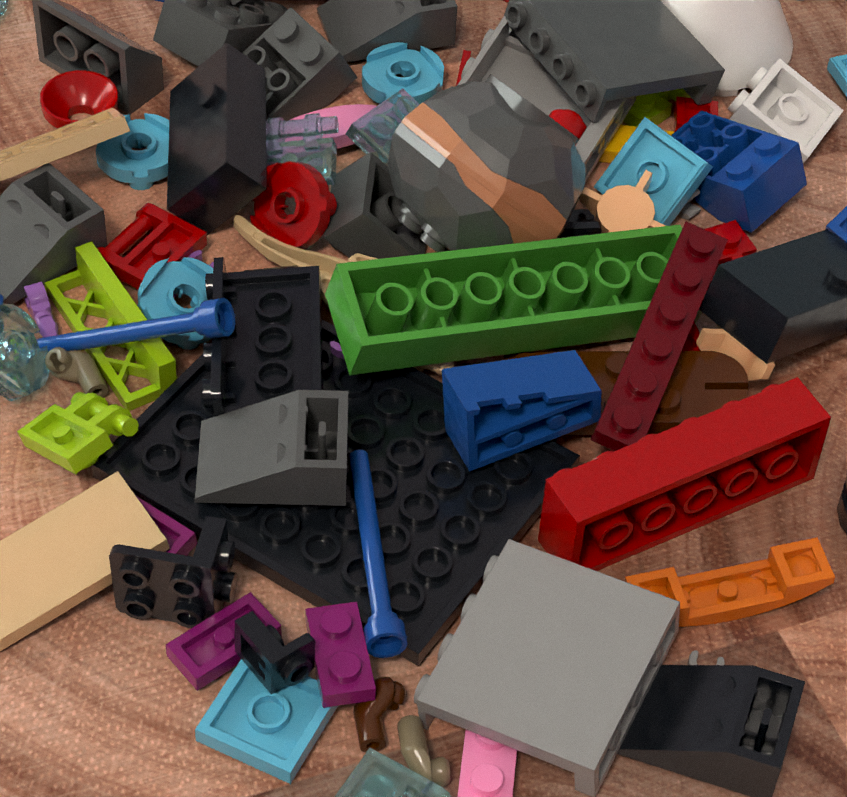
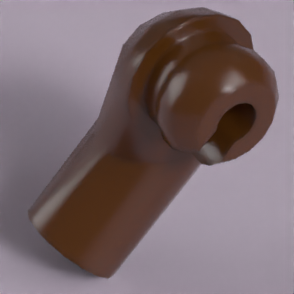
M380 677L374 680L376 687L375 700L356 703L354 706L353 714L358 741L363 752H377L386 746L381 717L387 709L396 710L399 708L398 704L404 703L406 696L404 686L400 682L393 681L390 677Z

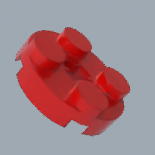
M294 161L274 163L267 166V189L252 200L255 201V215H250L252 225L270 237L305 250L322 237L328 227L330 217L336 211L337 202L334 194L329 191L326 180L313 166ZM287 197L294 198L296 202L294 214H289L288 216L285 212V208L289 207L285 205Z

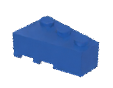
M576 350L442 369L445 430L469 472L596 423L601 416L602 390Z

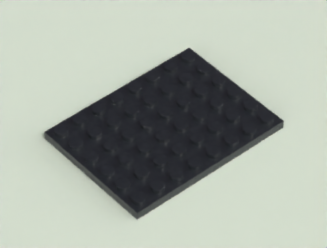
M322 319L323 390L348 391L346 506L195 503L201 421L215 417L213 408H205L203 401V379H211V371L206 372L204 353L136 419L139 424L137 433L131 437L119 436L112 443L113 446L99 456L96 463L91 466L93 477L100 481L118 471L137 497L195 532L197 538L200 537L206 516L227 519L228 541L235 542V560L316 607L357 602L364 629L368 618L371 616V608L349 455L358 449L366 451L369 456L392 612L396 613L398 618L404 622L408 644L406 649L398 655L418 666L462 612L470 594L476 595L483 585L484 571L490 558L493 555H500L508 539L518 542L542 512L546 479L552 477L559 470L577 467L580 455L550 440L469 472L445 430L442 382L413 367L349 375L345 359L336 357L330 350L331 341L340 344L335 326Z

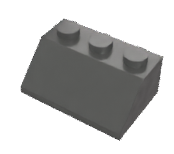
M32 0L40 62L61 74L75 70H86L106 76L117 88L118 108L127 114H132L164 90L162 57L158 56L155 52L144 48L121 32L113 30L96 20L93 16L82 12L68 3L60 0Z

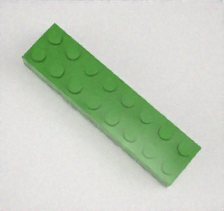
M679 224L336 264L325 296L349 375L634 338L682 227ZM698 310L694 320L695 324L702 315L700 310Z

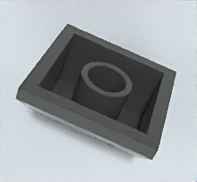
M369 152L333 176L331 193L336 198L337 207L335 213L330 217L328 227L324 233V238L332 247L340 250L347 257L357 253L377 259L425 254L426 244L420 240L424 231L422 230L420 235H418L398 220L402 213L399 210L402 202L394 193L389 169L384 162L372 152Z

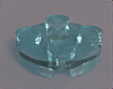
M13 304L0 305V395L9 401H16L30 395L46 384L50 372L45 365L48 349L47 346L39 348L34 334L40 332L35 321L24 310Z

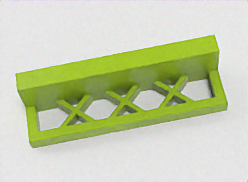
M92 241L75 247L78 270L44 282L47 295L72 332L93 329L84 326L87 315L107 319L106 327L147 320ZM81 285L88 292L84 301L66 298L62 294ZM160 337L112 345L127 348L129 352L125 361L105 357L104 352L107 346L85 349L87 354L94 359L101 375L122 406L129 411L155 401L177 379L176 360ZM128 375L146 378L151 383V385L132 393L128 391L124 384Z

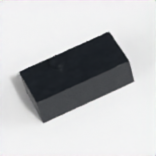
M228 43L170 90L167 211L207 232V235L267 189L265 69Z
M826 229L719 264L699 310L766 364L847 333V244Z

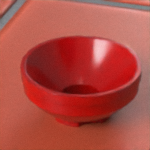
M86 70L69 71L55 76L43 86L40 92V106L45 119L58 129L78 121L70 120L71 116L78 113L94 115L112 107L118 110V91L115 84L102 74Z

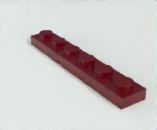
M687 221L685 222L590 439L591 441L616 451L636 443L647 435L728 239Z

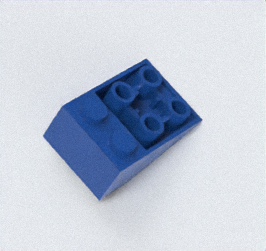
M700 111L691 117L688 122L671 135L713 166L697 188L700 194L693 198V200L719 221L726 223L736 220L743 230L751 233L807 185L799 142L704 111Z

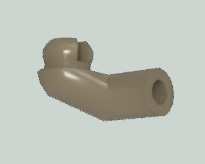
M55 347L47 353L45 365L53 376L58 379L79 383L85 394L95 393L103 398L107 395L108 387L94 359L89 354L75 350L66 351L61 347Z
M415 715L401 718L397 724L401 754L417 784L427 790H432V786H447L450 783L449 761L444 757L430 759L423 721Z

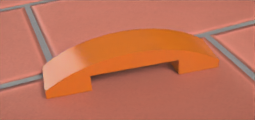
M818 537L772 546L769 549L768 559L681 577L677 576L674 567L625 577V582L680 601L679 627L717 624L765 613L810 596L833 584L835 580V575Z

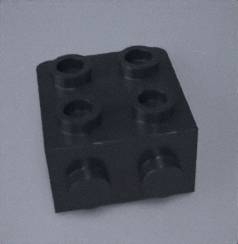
M206 516L193 557L120 544L114 545L109 555L116 608L135 619L154 618L176 622L183 627L193 628L222 610L224 602L232 603L237 587V573L230 572L235 556V542L228 541L227 519Z

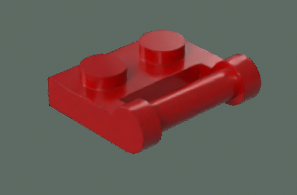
M146 203L136 212V219L105 248L98 247L97 249L117 278L138 290L147 271L158 261L168 259L167 263L172 261L181 262L183 257L188 258L191 253L202 250L207 245V232L154 204ZM148 231L151 232V233H150L149 235H147L136 247H134L124 258L122 257V255H123L126 251H128V250H129L139 239H141Z

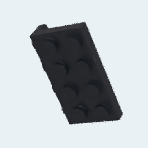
M224 257L214 258L213 273H208L205 276L207 300L225 298L231 303L235 313V329L230 336L214 338L212 343H204L206 372L211 371V379H203L202 383L205 408H213L214 415L218 416L296 390H323L321 276L319 266L227 273Z

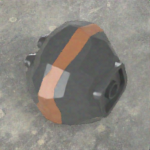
M491 74L485 82L469 81L442 90L422 102L405 116L394 131L387 165L394 193L402 202L399 208L402 213L398 220L418 235L423 230L424 232L420 240L436 252L557 239L561 236L585 187V165L575 146L579 138Z

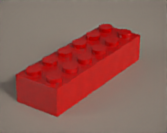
M796 377L781 384H771L761 392L740 401H729L720 409L703 416L690 417L678 426L661 433L648 434L636 443L619 450L606 451L594 460L572 469L565 468L559 470L552 477L546 479L538 541L546 553L598 571L814 479L831 416L801 380Z

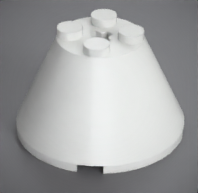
M660 0L725 69L714 96H737L739 89L748 88L746 84L761 66L769 71L779 58L787 65L790 63L793 39L779 0Z

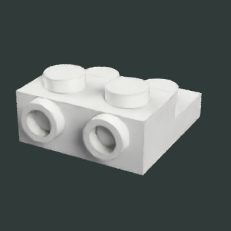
M780 58L769 71L761 66L746 84L752 90L749 94L743 89L727 108L733 113L729 120L799 142L803 163L844 111Z

